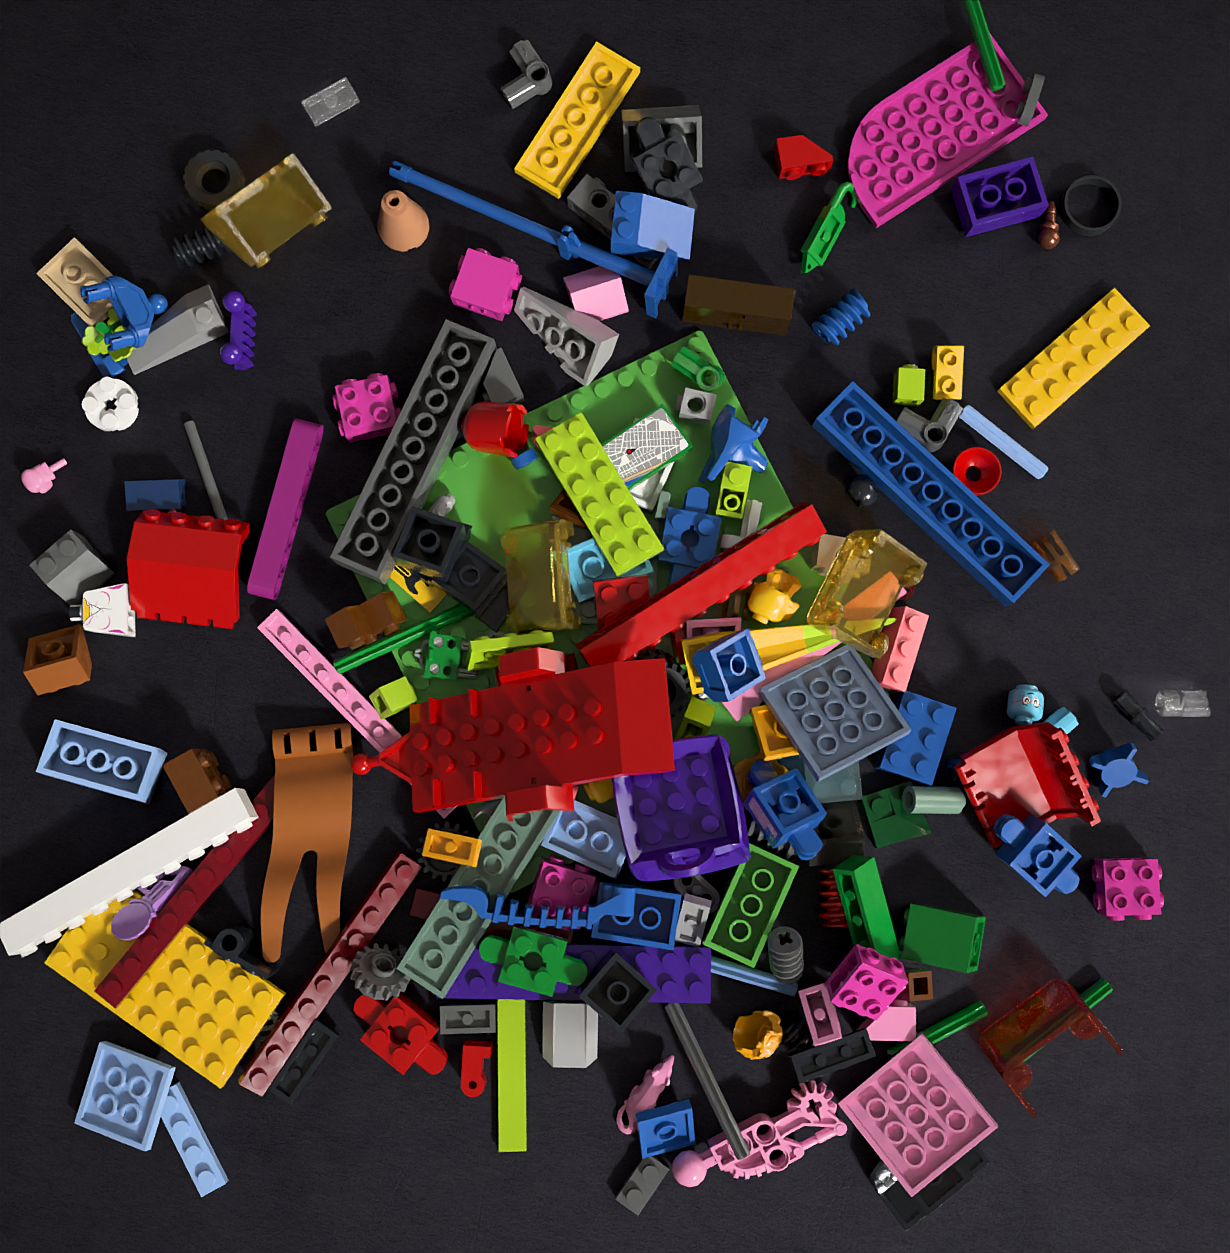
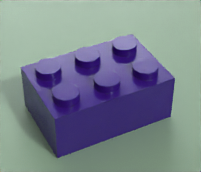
M1034 157L959 176L951 187L965 237L1039 218L1049 206Z

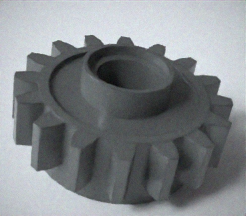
M374 943L372 949L364 946L362 952L357 951L350 967L352 971L350 979L355 980L354 987L358 988L364 996L374 1000L387 1001L391 997L397 998L400 991L405 992L410 981V977L396 969L405 955L398 956L399 949L397 948L390 951L388 944H385L383 949L379 948L377 943Z

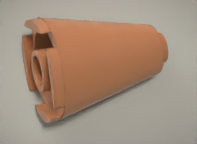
M392 190L387 192L382 198L377 229L384 244L393 250L404 252L422 245L428 236L429 220L426 212L420 205L403 192Z

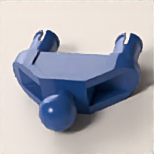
M117 276L105 277L101 283L81 286L80 288L81 297L87 296V298L83 299L87 304L106 298L110 300L124 328L123 331L105 334V344H111V346L107 347L109 351L127 346L134 348L143 347L148 337L154 314H162L168 307L167 299L163 295L152 294L147 299L141 288Z

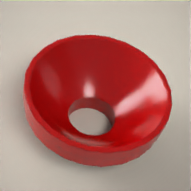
M972 447L961 452L955 459L952 467V474L976 496L993 490L998 485L1002 473L1001 465L996 455L981 447ZM974 467L979 470L980 478L978 481L972 482L967 479V468Z

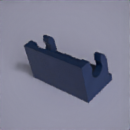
M185 479L124 481L126 511L182 509V506L186 505Z

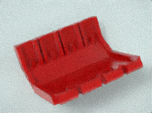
M156 509L143 510L134 522L127 555L131 610L136 611L137 618L157 620L160 613L161 621L183 623L186 617L187 624L210 626L211 620H213L214 627L233 629L234 624L240 618L238 563L242 544L250 533L249 523L240 522L237 519H214L211 516H188L182 512L172 514L163 513Z
M1049 722L1011 727L960 756L962 761L954 766L961 783L965 784L964 789L972 806H976L974 808L982 827L986 828L984 832L993 848L1004 844L995 834L994 824L1000 816L1005 814L1013 815L1021 822L1030 813L1047 824L1056 819L1079 817L1091 827L1101 822L1097 813L1099 806L1095 799L1089 795L1087 790L1089 783L1084 775L1079 772L1077 768L1079 765L1078 758L1067 745L1069 738L1061 727L1057 728Z

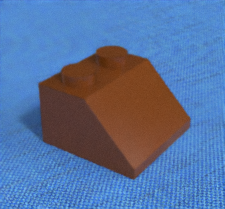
M81 624L29 638L23 673L37 695L48 692L52 693L62 688L90 681L92 662Z

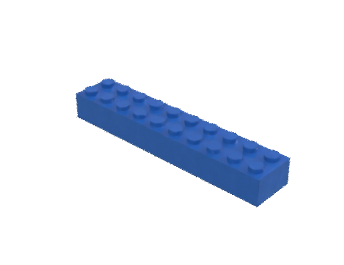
M852 381L816 418L812 427L861 473L867 474L874 481L876 487L1005 607L1013 604L1050 565L855 382Z

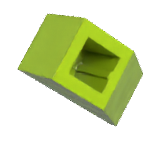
M732 462L725 464L715 515L742 520L752 466Z

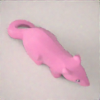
M673 1055L666 1057L653 1070L648 1069L641 1085L634 1086L628 1100H625V1104L618 1110L617 1125L623 1133L633 1134L636 1131V1113L655 1108L656 1100L660 1093L664 1090L665 1085L669 1086L674 1063ZM625 1109L628 1115L629 1125H624L622 1121V1114Z

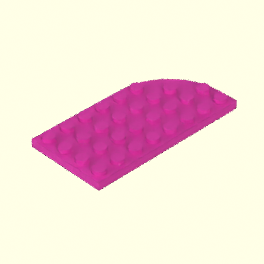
M991 34L990 36L1005 80V85L1002 89L997 91L990 90L976 43L973 42L882 100L861 121L849 150L848 176L849 182L854 186L858 204L875 229L1044 121L1048 116L1038 101L1029 125L1017 124L1018 118L1014 117V113L1019 101L1023 102L1025 94L1021 93L1024 80Z

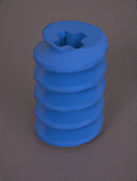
M852 288L850 294H845L842 297V301H837L834 304V308L831 307L827 310V315L823 314L819 317V322H813L812 328L824 343L832 342L838 345L837 335L846 338L845 328L853 332L855 330L853 321L861 325L863 323L860 317L861 314L866 318L871 316L868 305L864 298Z

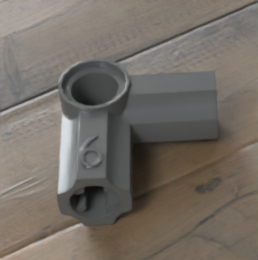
M520 40L509 51L522 75L500 88L512 109L536 94L544 95L548 93L552 88V79L548 66L542 62L528 40ZM538 76H544L541 80H534Z
M943 398L930 421L904 408L896 422L926 450L936 452L944 444L963 408L956 401ZM928 434H936L939 441L930 440Z

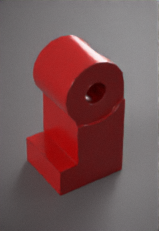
M465 1040L462 1056L461 1090L466 1096L477 1097L484 1091L487 1081L486 1074L483 1071L484 1058L491 1057L493 1042Z

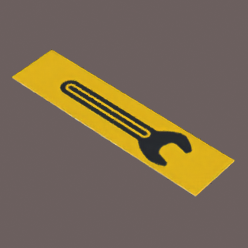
M395 564L390 578L429 612L447 595L435 585L432 587L417 577L410 569Z

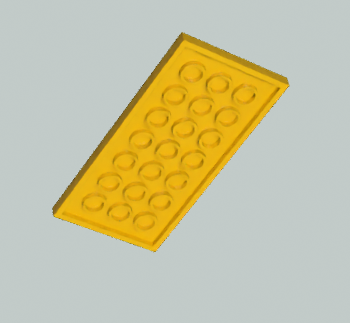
M136 888L132 890L133 895L120 902L116 899L108 904L110 907L108 910L95 916L92 913L84 918L86 922L74 929L68 928L45 961V964L219 1088L224 1087L286 994L260 975H252L243 970L240 964H235L221 958L212 949L204 945L205 940L208 938L187 924L122 1004L115 1009L95 993L94 990L139 936L135 939L120 940L112 933L111 922L120 909L130 904L129 900L142 899L144 895Z

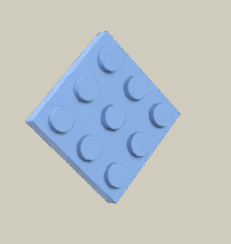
M107 1041L99 1042L74 1124L142 1151L150 1150L176 1067Z

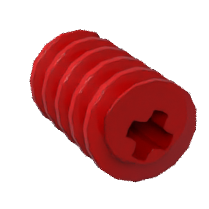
M833 869L820 870L821 874L828 876V879L820 881L821 885L827 887V890L819 892L820 896L827 898V901L819 903L820 907L827 909V912L819 914L820 918L827 920V923L822 924V926L848 927Z

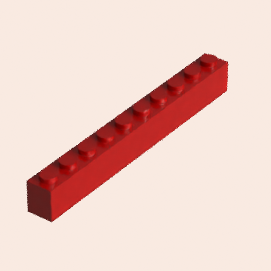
M801 502L580 641L575 646L588 667L611 662L631 661L638 656V651L646 646L652 647L662 640V636L668 632L674 633L684 627V622L690 618H698L704 615L709 606L726 601L730 597V593L736 589L748 587L753 583L752 579L758 575H766L776 568L775 565L777 563L794 558L798 554L799 549L816 544L820 541V536L827 531L813 505Z

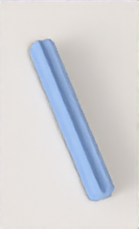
M967 405L963 408L959 418L1035 478L1040 479L1046 474L1048 467L973 407Z

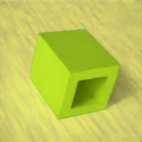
M912 364L903 365L894 373L892 405L918 407L924 401L925 369H918L917 365Z
M406 676L379 687L369 696L381 720L408 708L409 705L418 700L415 689L408 682Z

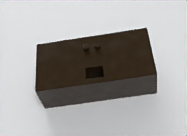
M689 275L682 322L785 336L792 319L795 289Z

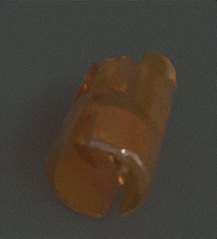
M1055 529L1050 531V534L1064 553L1062 556L1058 555L1045 535L1041 537V540L1055 559L1050 563L1036 541L1031 543V545L1050 564L1047 568L1056 582H1061L1067 578L1061 564L1064 565L1071 575L1079 571L1080 567Z
M752 584L744 589H736L730 593L734 595L731 618H738L741 596H745L742 620L748 621V601L752 594ZM730 597L723 602L721 617H727Z

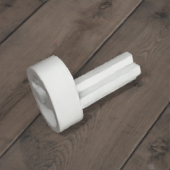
M757 500L746 501L740 536L722 535L721 550H727L757 531L762 502Z

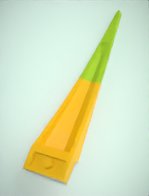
M888 617L752 629L750 632L763 669L767 670L813 651L896 622L897 619ZM737 631L707 633V635L681 640L692 695L704 691L695 664L692 662L695 652Z

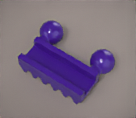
M229 291L223 297V305L228 311L232 312L230 343L221 347L220 357L226 364H234L235 370H247L254 366V363L249 358L254 356V352L250 348L255 346L251 337L256 336V333L251 327L256 326V322L252 317L257 316V313L250 304L245 303L241 293Z

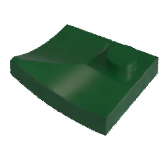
M905 780L858 796L875 848L878 849L896 842L931 834L924 814L907 813L903 808V791L907 786H913L911 780Z

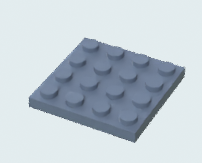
M851 643L761 687L759 690L760 696L817 782L903 738L912 730Z

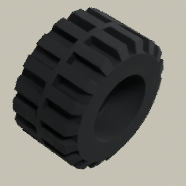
M652 648L646 649V653L638 651V656L631 661L665 658L670 719L675 717L674 713L677 710L681 712L684 708L682 706L683 702L687 703L689 699L686 694L690 692L691 688L688 684L690 682L689 677L669 653L665 654L660 649L654 652Z

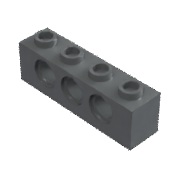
M586 174L567 197L568 208L611 240L616 193L613 194L607 190L606 185L599 178L594 177L593 179ZM603 201L606 205L602 208H596L593 206V203ZM632 256L647 269H650L658 259Z

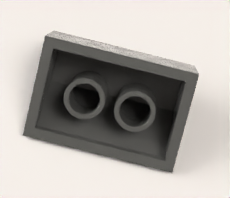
M699 105L621 110L625 172H638L630 154L642 148L635 134V126L638 121L645 117H652L657 120L664 134L677 129L681 133L696 166L702 167V115Z

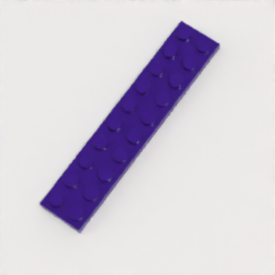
M481 942L478 943L445 998L583 1001L574 993L579 986L556 982L555 990L551 997L498 982L502 966L486 962L481 958L479 953ZM567 944L564 955L581 959L586 963L588 969L587 977L610 950L616 952L657 989L648 1002L711 1003L710 947L674 946L673 950L642 945Z

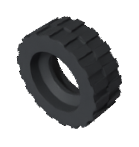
M205 150V152L197 153L194 158L189 160V164L185 166V174L183 175L185 189L200 208L203 207L204 210L214 211V213H219V211L225 212L229 208L236 206V203L242 199V194L245 192V178L240 167L229 154L222 153L220 150ZM212 169L223 171L227 177L225 188L218 193L207 192L202 186L204 174Z

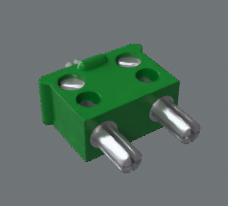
M432 631L430 639L424 640L421 647L415 650V656L419 658L420 666L425 669V678L437 677L459 680V677L476 679V675L460 673L478 674L477 670L467 671L466 668H460L463 650L468 651L469 648L464 647V645H469L470 642L464 641V637L439 634L438 631ZM451 640H454L456 642V646L454 648H451L449 646ZM429 643L425 665L423 657L419 652H422L426 644ZM448 666L452 669L450 675H447L445 672Z

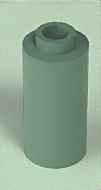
M907 786L902 795L903 808L907 813L959 814L966 803L965 795L959 787Z

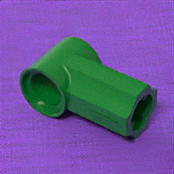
M686 346L680 349L671 366L697 382L704 390H712L723 384V370ZM708 370L713 371L716 375V381L713 385L708 384L705 380V374Z

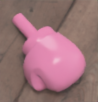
M63 458L49 467L44 462L32 469L24 470L21 474V480L30 492L46 493L53 486L51 480L56 478L53 472L66 465L67 462Z

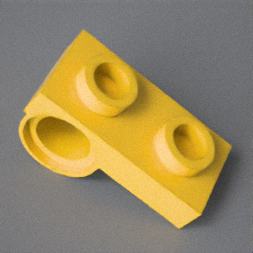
M935 345L933 347L931 359L932 369L934 370L933 399H961L963 345Z

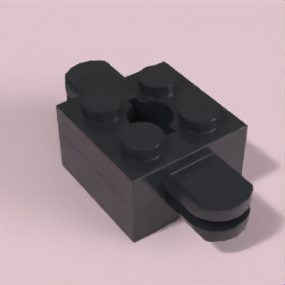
M652 117L642 118L635 126V134L642 148L631 153L630 157L649 195L693 208L696 212L698 203L691 187L699 184L703 179L681 133L674 129L664 134L657 120Z

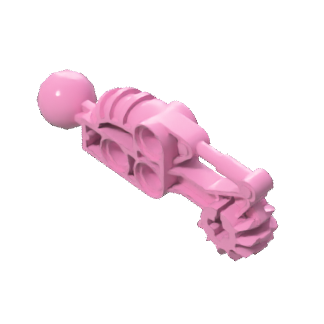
M814 1079L809 1081L808 1086L805 1083L799 1084L801 1087L799 1091L795 1088L791 1089V1093L796 1098L787 1100L788 1111L773 1118L763 1113L755 1114L737 1124L750 1150L749 1156L741 1160L736 1159L723 1131L707 1140L709 1149L701 1153L687 1150L677 1155L672 1164L674 1178L683 1186H698L704 1180L707 1169L717 1163L721 1171H729L733 1178L738 1179L741 1176L745 1180L753 1175L760 1177L762 1176L761 1173L765 1171L770 1173L772 1171L784 1170L788 1164L800 1159L804 1155V1150L817 1143L820 1144L835 1135L842 1136L846 1133V1124L835 1115L837 1104L830 1100L834 1096L833 1092L826 1090L824 1082L816 1085ZM811 1099L814 1100V1104H815L814 1107H815L817 1113L819 1114L820 1119H818V1117H817L816 1113L814 1112V1110H813L812 1108H810V1105H809V1102H808L809 1100H811ZM760 1125H769L767 1133L763 1135L756 1133ZM803 1126L825 1127L802 1142L785 1137ZM780 1149L782 1151L778 1159L769 1158L773 1150Z

